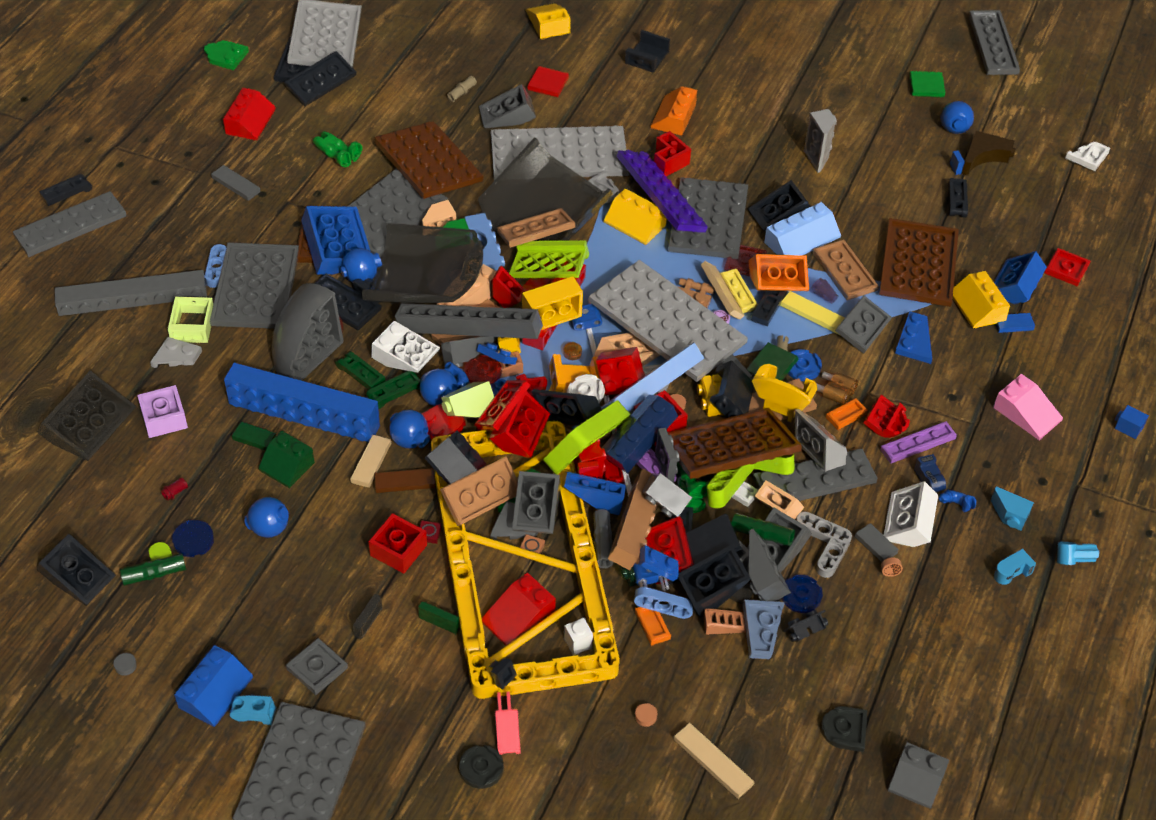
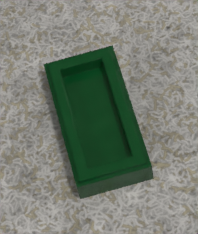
M244 422L239 424L232 435V439L265 451L268 444L276 437L274 432Z
M424 601L418 606L420 619L454 634L458 633L460 629L458 616Z

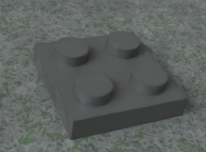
M666 427L660 428L657 433L655 455L663 475L674 483L675 474L678 473L677 462H679V453L677 450H674L673 438L671 435H668Z
M318 638L287 663L286 669L313 694L317 695L348 669V664Z

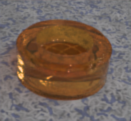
M575 342L567 343L563 348V355L568 360H577L582 355V347Z

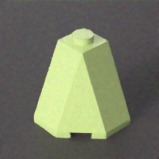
M489 381L470 383L441 397L443 401L442 408L447 413V416L479 418L494 398Z

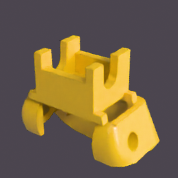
M764 364L758 369L752 380L758 397L765 399L763 409L770 408L772 411L788 416V421L792 422L795 410L800 409L802 411L811 402L817 391V384L815 381L806 378L804 387L801 389L776 379L777 367L771 364Z

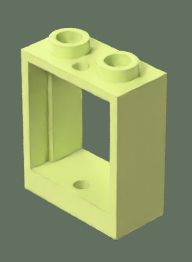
M175 297L168 326L169 337L184 342L208 343L211 330L210 317L213 309L212 298ZM206 313L204 325L179 324L181 314Z

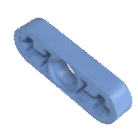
M222 244L214 245L210 251L205 280L207 286L211 288L218 287L226 253V246ZM214 264H220V265H221V266L218 267V268L212 267Z
M640 587L635 591L634 602L639 607L682 619L689 618L693 614V604L689 599L648 587ZM660 601H666V602H668V604H665V605H664V604H660L659 602H660Z

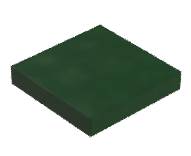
M768 342L746 370L752 376H755L761 366L771 364L777 367L775 378L782 381L799 359L797 355Z

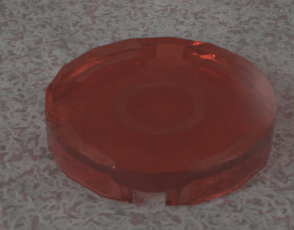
M481 355L475 360L474 358L469 360L465 365L464 372L469 378V383L489 381L491 385L501 377L502 366L499 361L489 356Z

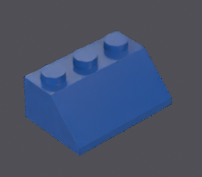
M1036 251L1006 260L994 284L1007 302L1012 304L1025 303L1031 298L1047 267Z
M214 645L175 693L178 708L215 727L233 704L234 698L239 696L251 681L253 675L231 653Z

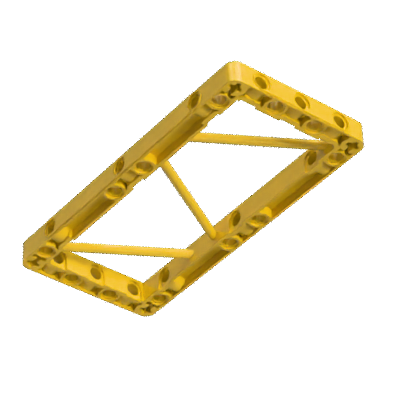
M546 422L535 450H545L513 470L516 478L519 476V471L526 472L543 461L567 436L565 427L561 422ZM490 430L460 433L466 438V441L473 449L479 453L481 458L512 454L502 451L489 439L492 433ZM450 435L433 438L431 441V452ZM574 461L557 474L560 475L561 481L559 501L574 564L467 532L464 524L457 526L440 491L441 488L448 484L434 469L462 642L473 695L479 699L497 697V692H500L501 696H506L508 691H510V695L615 678L619 672V655L584 503L581 498L564 488L567 472L576 474ZM467 540L574 572L577 576L580 594L489 658L487 648H485L484 629L472 563L469 560ZM583 602L587 624L593 633L594 655L581 657L575 655L555 658L553 661L536 663L535 661L515 664L513 666L517 676L504 689L496 686L491 674L492 669L489 668V665L494 660L501 661Z

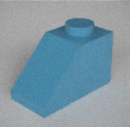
M997 486L991 498V503L1002 523L1022 531L1034 502Z

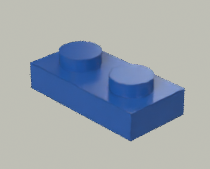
M491 342L478 345V352L503 364L516 365L517 357L511 355V351L503 348L498 349V345Z
M646 545L640 549L641 567L671 581H675L678 578V560Z

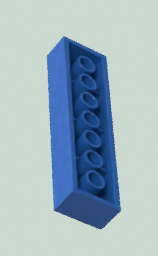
M233 363L224 378L229 404L235 407L249 409L253 412H260L271 417L282 418L290 422L293 421L366 442L370 441L372 435H376L380 427L378 401L237 363Z

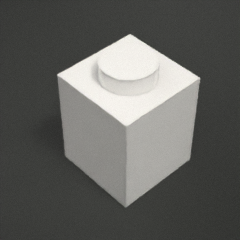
M584 618L565 625L564 639L573 655L592 648L593 633Z

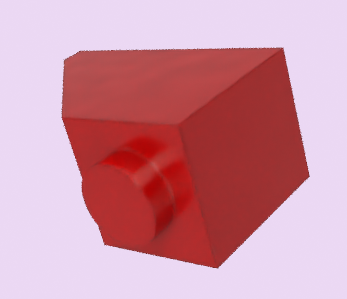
M502 266L498 268L492 279L493 298L503 308H509L520 302L522 293L526 290Z

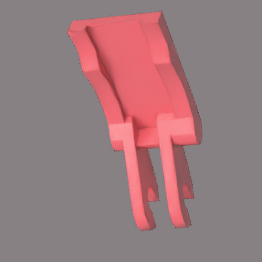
M510 691L506 694L507 709L502 710L501 694L497 692L498 710H495L498 752L500 755H503V753L520 754L518 710L511 709Z

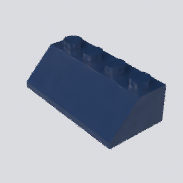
M648 395L602 447L606 452V459L628 474L657 441L658 429L666 427L667 430L678 417L674 406L659 395Z

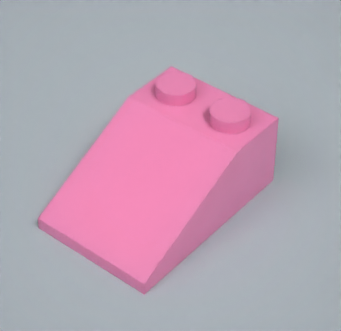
M1022 374L998 393L993 407L1038 440L1043 438L1063 419L1038 385Z

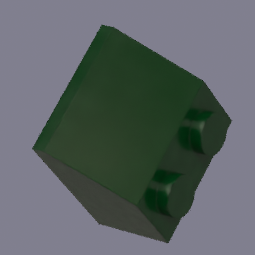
M281 431L268 444L258 469L290 488L315 463L313 448Z

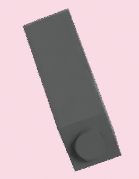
M484 336L441 343L444 365L447 362H451L457 367H462L464 362H469L480 354L477 351L479 344L493 343L498 337Z

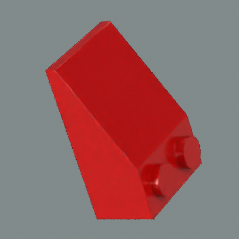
M527 572L511 584L482 617V624L507 646L555 612L556 598Z

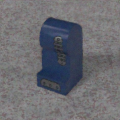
M934 454L917 458L914 471L920 481H925L935 492L945 490L946 480L936 465L937 460Z

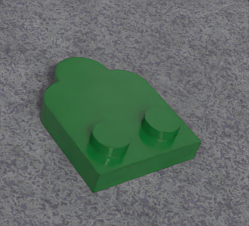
M226 40L210 43L204 47L210 64L230 70H235L249 52L248 46Z

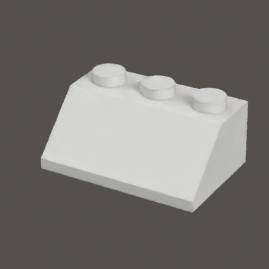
M925 481L891 493L884 536L890 542L911 547L931 542L938 494Z

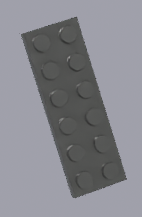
M970 11L969 18L987 75L1019 74L1020 68L1001 11Z
M109 191L12 232L27 256L31 257L124 218L127 215L124 208L112 192Z
M863 449L847 452L846 465L824 471L814 460L795 464L794 472L789 475L767 471L753 474V480L758 490L765 481H768L799 501L873 484L878 479Z

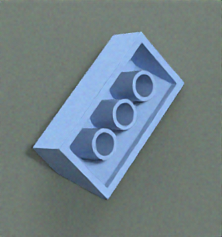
M820 202L768 226L764 243L777 255H805L813 251L814 248L824 246L840 238L841 234L833 212Z

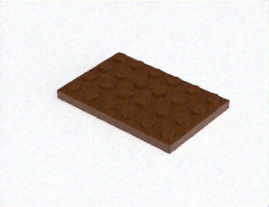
M434 121L375 137V144L423 199L483 181V175Z
M889 218L879 295L951 307L959 229Z
M770 408L668 432V435H671L673 438L674 450H677L679 453L678 463L690 479L700 478L712 473L716 474L728 469H736L748 464H756L764 460H772L784 455H792L801 451V443Z

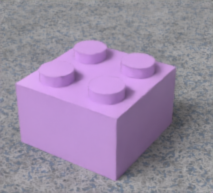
M176 385L137 395L149 438L188 428Z

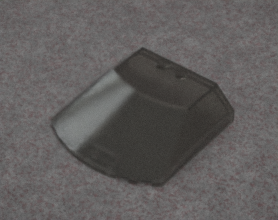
M534 137L478 200L482 213L486 214L487 220H491L492 228L497 234V228L562 208L575 222V228L534 241H569L613 193L609 188L606 191L600 190L558 161Z
M387 223L385 252L381 260L382 266L378 268L371 290H362V298L368 302L399 305L454 302L473 286L480 275L483 265L481 240L478 239L475 230Z

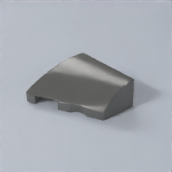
M507 501L494 525L490 539L497 540V537L510 536V539L525 538L526 534L536 537L538 533L512 530L515 504Z

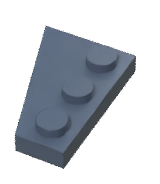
M744 600L742 605L749 658H771L785 602Z

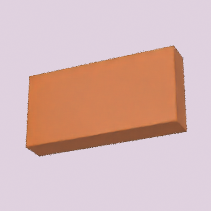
M855 398L827 413L826 419L839 430L867 415L868 410Z
M642 607L635 608V614L651 646L671 639L670 632L660 612Z

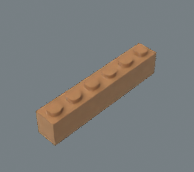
M643 468L633 482L608 556L609 560L628 570L634 564L640 562V549L647 543L645 537L648 536L651 530L649 524L652 523L655 517L653 511L658 506V504L652 505L645 500L646 495L642 493L652 474Z

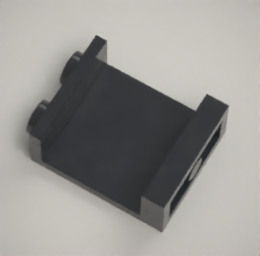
M641 30L640 42L634 49L628 47L626 50L625 64L654 73L669 53L670 39Z

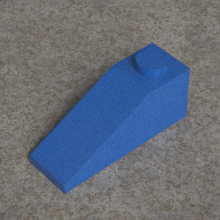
M567 472L564 488L597 510L605 509L610 514L620 515L626 488L625 484Z

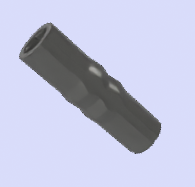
M600 509L593 513L595 554L598 567L609 568L613 565V561L608 559L613 544L610 512Z

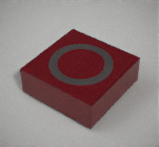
M421 521L420 528L426 530L427 542L437 544L441 523Z

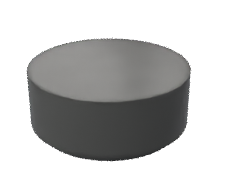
M122 653L115 658L114 668L119 675H129L136 670L137 662L132 654Z

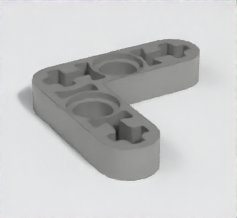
M801 512L798 514L796 521L808 527L812 533L811 536L828 543L818 560L816 570L821 577H831L850 545L852 534L848 529L812 513ZM826 527L829 532L822 533L818 528ZM829 550H837L840 554L833 556L829 553ZM827 561H829L830 566L827 569H824L823 567H825Z

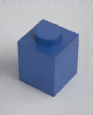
M1127 405L1124 411L1120 410L1115 420L1118 422L1115 429L1136 439L1144 428L1149 415Z

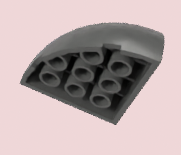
M307 283L300 286L286 302L278 317L272 337V359L278 375L302 381L344 342L335 292L321 285Z

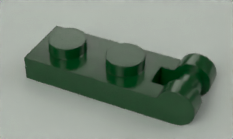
M351 351L345 355V358H340L335 362L339 370H344L368 390L385 382L384 375Z
M407 371L367 391L366 396L369 399L378 401V409H381L386 403L419 388L421 381L415 372Z

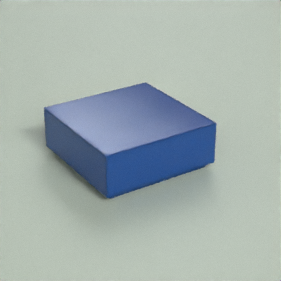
M953 151L950 161L955 175L962 173L965 162L959 151Z

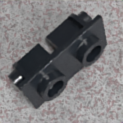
M813 610L805 614L806 619L802 621L799 618L787 623L789 627L784 629L783 632L789 630V639L792 642H799L810 636L807 630L808 627L812 634L826 629L828 621L821 615L826 611L823 610L818 613L817 610Z

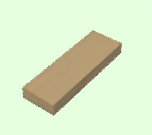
M372 435L351 477V483L370 488L375 478L374 473L378 472L389 450L391 439Z

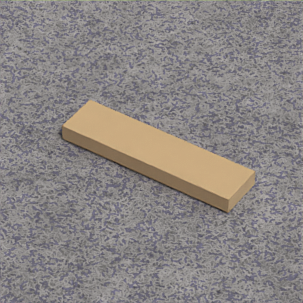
M704 261L701 267L728 314L737 319L744 317L745 315L716 266Z
M691 723L674 736V740L736 798L739 799L754 785V781Z

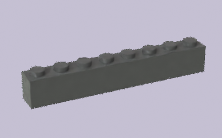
M204 270L55 288V305L59 316L174 302L175 297L207 298Z
M401 304L395 315L397 323L415 333L538 339L543 327L538 309Z

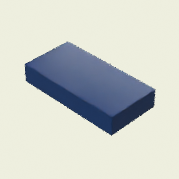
M1030 313L1008 314L1007 320L998 322L996 327L998 333L1032 331L1035 328V324Z

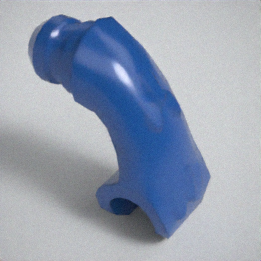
M447 362L444 365V370L457 377L458 389L469 383V378L462 369L451 362Z
M945 490L944 493L939 495L941 503H957L962 506V511L964 512L976 507V499L971 495L953 490Z

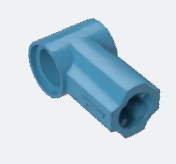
M1058 542V564L1075 565L1076 562H1096V559L1099 558V550L1096 544Z

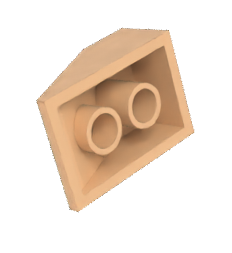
M632 333L602 337L594 357L598 358L602 352L637 347L642 366H645L660 356V354Z

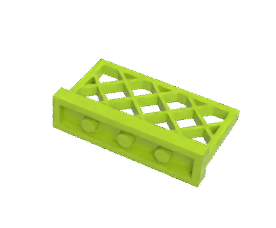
M586 240L530 241L517 245L518 252L509 274L513 278H569L572 276L579 278L584 260L589 257ZM533 261L535 262V264L531 265L530 267L527 266V264ZM549 261L552 262V264L546 267L544 266V264L548 263ZM564 262H569V264L563 267L561 266V264H563ZM556 267L558 268V270H556V271H554V272H550V270H552V269H554V268H556ZM573 267L576 268L575 271H567ZM524 268L521 272H516L518 269ZM541 268L538 272H533V270Z

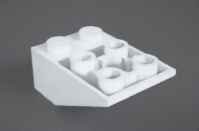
M393 321L372 343V358L386 367L418 373L438 352L440 347Z

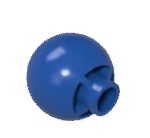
M954 101L947 104L941 113L942 126L946 131L953 134L966 132L974 121L972 108L962 101Z
M356 248L345 255L342 261L343 267H340L343 277H347L352 283L355 279L364 281L368 278L373 279L376 276L377 268L382 266V262L378 253L372 254L367 249Z
M433 369L425 373L420 380L421 396L432 406L442 404L441 397L458 390L456 378L452 373L444 369Z
M403 410L399 413L396 412L391 417L390 436L397 445L403 448H415L418 446L422 449L428 444L431 436L428 435V423L421 413L415 410Z
M263 497L256 500L249 508L248 514L245 516V525L258 536L265 538L275 537L286 528L289 513L286 506L280 500L273 497Z

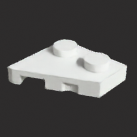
M1092 142L1087 146L1079 147L1078 151L1074 153L1069 151L1066 159L1095 171L1108 155L1110 148L1100 143Z

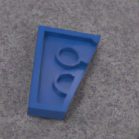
M909 311L895 354L929 364L932 363L927 316Z

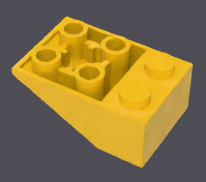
M550 4L526 9L540 39L570 33V16L565 8L557 4Z

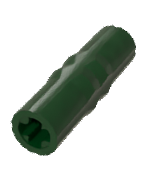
M735 514L732 520V526L737 532L749 535L750 530L754 529L764 540L790 546L793 542L795 530L792 528L741 514Z
M180 553L121 568L120 573L123 585L126 586L184 571L186 566L183 554Z

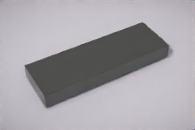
M225 165L211 174L212 179L247 201L261 192L260 187Z

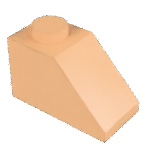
M448 200L431 205L422 220L423 235L440 231L447 222L456 220V212Z
M768 481L763 483L755 495V498L771 510L775 507L795 520L804 508L797 498Z

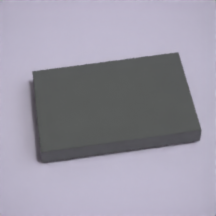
M863 295L835 331L864 354L892 317Z

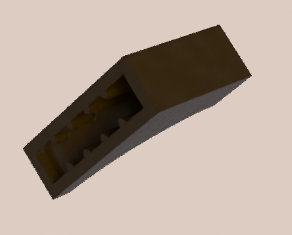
M975 131L962 174L968 176L973 168L987 162L1008 163L1010 157L1013 158L1016 148L1013 147L1015 141Z

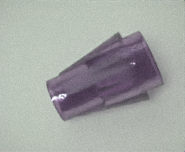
M819 278L813 284L812 289L816 295L831 304L837 300L838 295L826 279Z

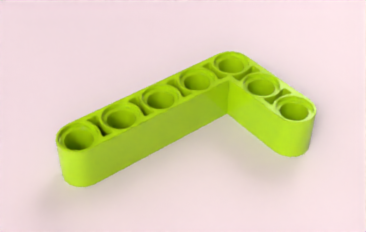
M619 400L615 401L572 430L543 461L554 474H559L585 448L618 427L631 414Z
M794 453L792 455L776 457L772 460L760 461L756 464L740 466L736 469L720 471L707 485L708 505L712 508L724 507L753 469L782 475L792 474L795 470Z

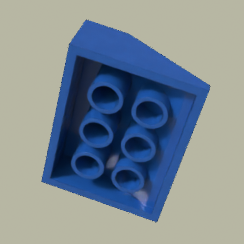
M306 206L302 217V224L317 275L341 273L340 267H343V258L353 249L364 248L370 251L357 207Z

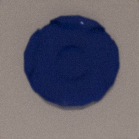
M191 520L182 523L175 529L172 535V543L179 554L182 553L186 557H195V555H203L211 549L214 543V533L207 523Z
M795 575L785 581L791 593L781 599L790 610L798 613H808L819 607L823 597V590L814 578L807 575Z

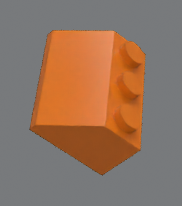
M681 86L665 95L651 128L683 135L696 106L697 90Z
M756 254L749 260L750 279L757 290L809 291L807 256Z

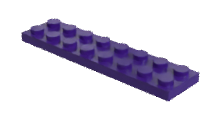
M618 150L616 157L676 230L706 233L708 226L664 175V172L656 166L657 164L649 157L648 153Z

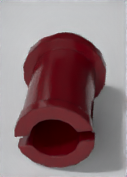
M181 477L169 486H164L161 494L167 501L169 499L173 500L175 495L188 488V484Z

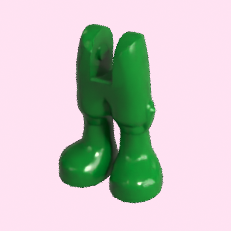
M326 131L321 133V137L316 136L313 139V143L327 156L334 158L342 167H349L351 160L356 162L362 153L363 147L359 142L354 141L350 146H347L341 139Z
M677 462L678 473L676 476L678 487L692 497L686 507H692L693 513L701 512L706 507L703 498L707 497L708 483L704 481L696 482V478L690 479Z

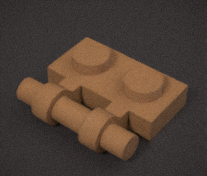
M681 278L679 285L685 287L678 288L708 309L712 296L707 295V293L714 294L715 289L707 283L701 284L694 282L690 278L687 280Z

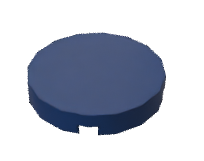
M797 349L790 352L797 355L799 359L789 371L788 375L790 377L805 381L806 378L813 380L819 376L822 362L817 354L809 353V350Z

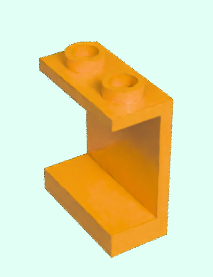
M553 354L549 363L552 390L567 393L568 385L573 383L578 376L593 374L601 380L596 364L597 357H592L589 366L562 365L561 356Z

